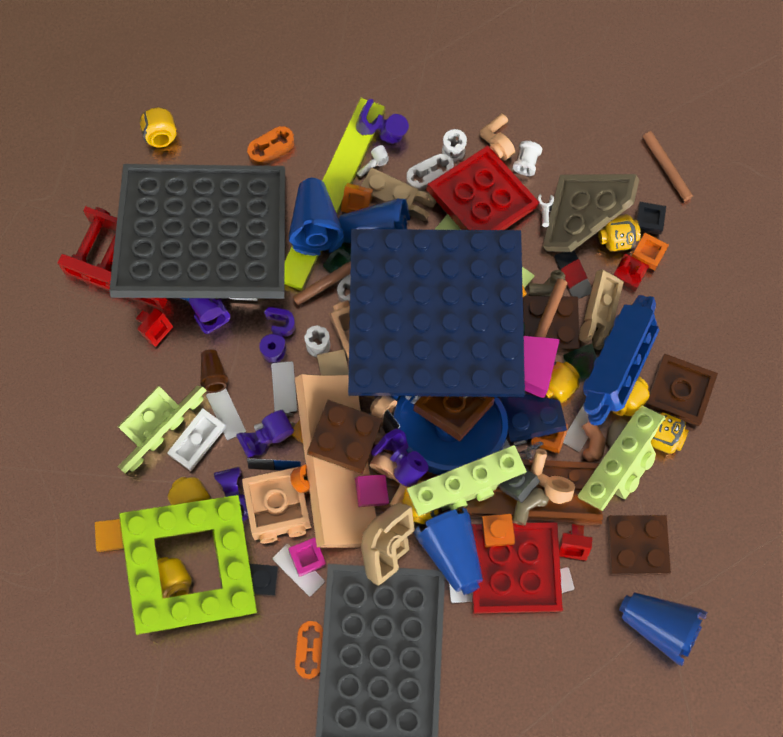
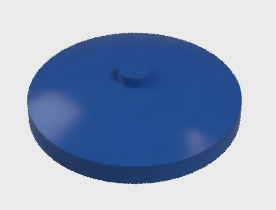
M401 396L396 405L394 418L400 425L399 429L406 435L409 445L406 451L408 453L412 451L420 453L426 460L428 472L444 474L501 451L505 445L508 432V418L505 408L498 397H494L493 405L461 441H458L413 411L414 404L411 401L415 396H412L409 401L405 396Z

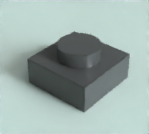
M527 469L526 473L498 485L503 492L521 503L540 482L538 477Z

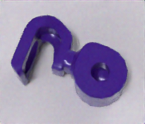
M369 99L361 110L356 122L358 133L361 135H372L376 130H380V138L383 141L391 144L400 142L408 131L409 124L407 119L400 114H393L388 119H383V116L379 114L372 123H369L367 114L374 103L373 99Z
M190 298L189 304L195 312L193 316L205 334L211 333L230 320V314L220 298L217 300L215 298ZM217 317V321L213 325H205L202 323L208 322Z
M268 307L264 312L266 319L286 322L284 326H272V334L266 335L261 339L260 351L263 359L272 364L284 359L287 346L283 336H290L295 331L296 324L290 311Z
M278 410L266 416L262 420L263 428L255 433H238L236 435L248 458H258L265 455L271 443L282 442L293 434L294 429L284 410Z
M394 429L384 435L373 448L371 454L376 456L383 450L394 451L390 459L392 462L395 461L397 463V467L394 470L395 478L402 485L411 487L428 471V464L417 451L409 453L406 451L409 445L405 433L400 429Z
M235 467L215 472L214 478L222 485L225 497L239 495L242 521L249 520L245 494H240L239 486L237 485L238 478L242 476L241 468Z

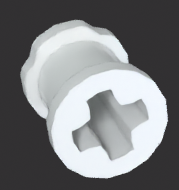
M453 129L446 132L443 137L442 154L450 156L453 163L462 160L465 156L466 135L460 130Z
M522 141L519 144L520 153L517 161L513 164V170L525 176H532L536 171L537 157L542 154V147L532 141Z
M318 325L310 327L304 337L308 353L313 357H317L318 354L328 353L331 344L327 329ZM318 338L320 342L322 341V344L317 345L313 340Z

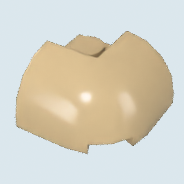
M401 503L392 505L372 520L363 532L361 550L367 578L378 586L399 570L397 560L409 551L408 536L415 531L411 506Z

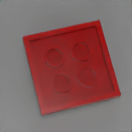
M489 146L484 147L431 181L426 188L429 194L461 230H505L535 210L540 203Z
M557 522L526 523L525 526L513 523L514 545L485 547L482 524H472L483 581L478 583L480 588L472 592L473 614L563 611Z

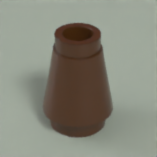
M213 349L205 350L201 353L200 385L208 393L221 392L227 387L228 377L217 351Z

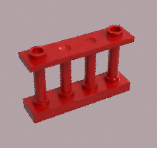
M85 206L83 212L89 222H91L76 255L73 254L70 257L61 254L57 263L65 274L110 290L115 235L101 264L98 263L97 266L89 264L86 258L101 227L116 231L117 217L111 216L108 211L96 207L92 209ZM133 298L162 310L168 301L167 298Z

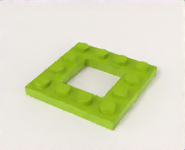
M239 495L119 513L135 635L257 613ZM212 530L221 589L163 599L154 539Z

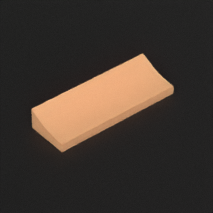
M301 374L295 377L317 548H360L363 532L372 520L376 518L375 506L358 507L355 478L357 476H370L368 461L363 474L307 455L327 400L361 411L359 396H349L348 394L349 375L321 376Z

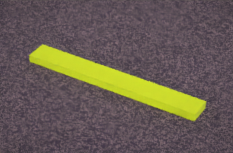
M360 98L322 180L326 185L337 215L342 206L345 186L347 183L352 184L374 134L361 135L356 130V122L361 110L368 101ZM373 103L367 114L368 122L372 123L379 114L383 116L385 106ZM292 245L285 260L284 285L300 291L304 290L319 255L301 254L296 252Z

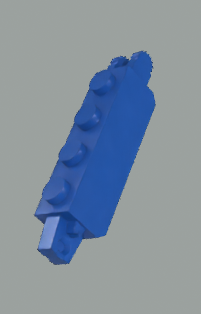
M638 295L632 305L624 304L620 314L614 320V327L610 335L605 338L600 356L594 361V368L589 378L584 382L583 392L586 395L583 407L589 415V422L594 426L604 423L610 411L617 412L625 407L660 331L654 315L656 302L652 296Z

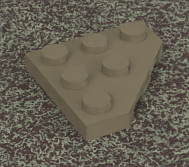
M560 175L543 248L546 251L572 252L610 221L631 207L635 202L639 184L637 175Z

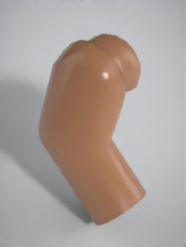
M587 422L582 425V428L590 442L589 447L583 450V456L587 462L591 463L603 457L606 440L597 425L594 426Z

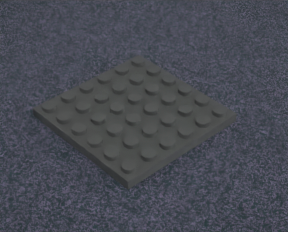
M123 164L109 290L111 298L284 299L285 166Z

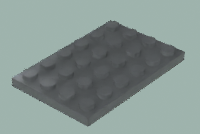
M328 564L316 737H438L445 577L440 570L399 568L397 572L378 586L367 578L364 566Z

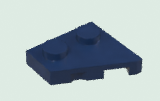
M525 394L524 397H501L508 418V432L511 443L567 431L560 400L541 398Z

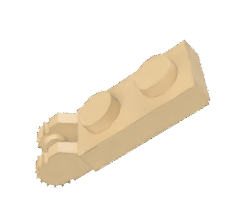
M372 167L361 185L362 187L373 189L372 200L378 203H384L397 198L406 199L410 216L422 221L428 219L429 213L423 208L413 205L414 201L429 207H434L437 202L428 193L419 191V189Z
M603 269L596 271L584 319L585 323L581 326L579 340L584 343H588L593 338L592 347L597 350L604 347L605 338L609 336V332L612 330L624 283L621 279Z

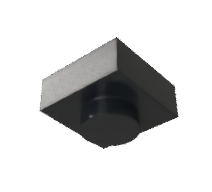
M639 202L636 220L639 223L640 231L661 235L664 229L666 206Z
M249 563L254 595L276 597L279 567Z

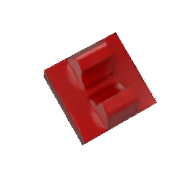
M625 253L613 275L624 282V286L636 291L649 265Z
M156 308L151 314L142 310L135 318L141 323L137 330L154 347L173 328V325L166 316Z
M572 524L569 534L563 533L559 543L560 557L587 561L592 549V537L584 536L583 525Z

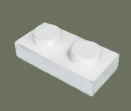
M202 408L167 454L186 469L192 471L224 431L226 425Z

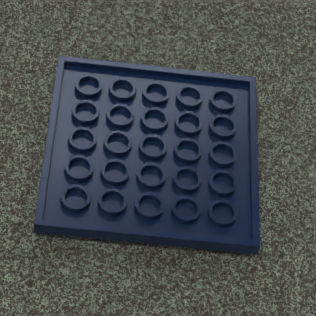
M351 229L349 396L524 397L521 230Z

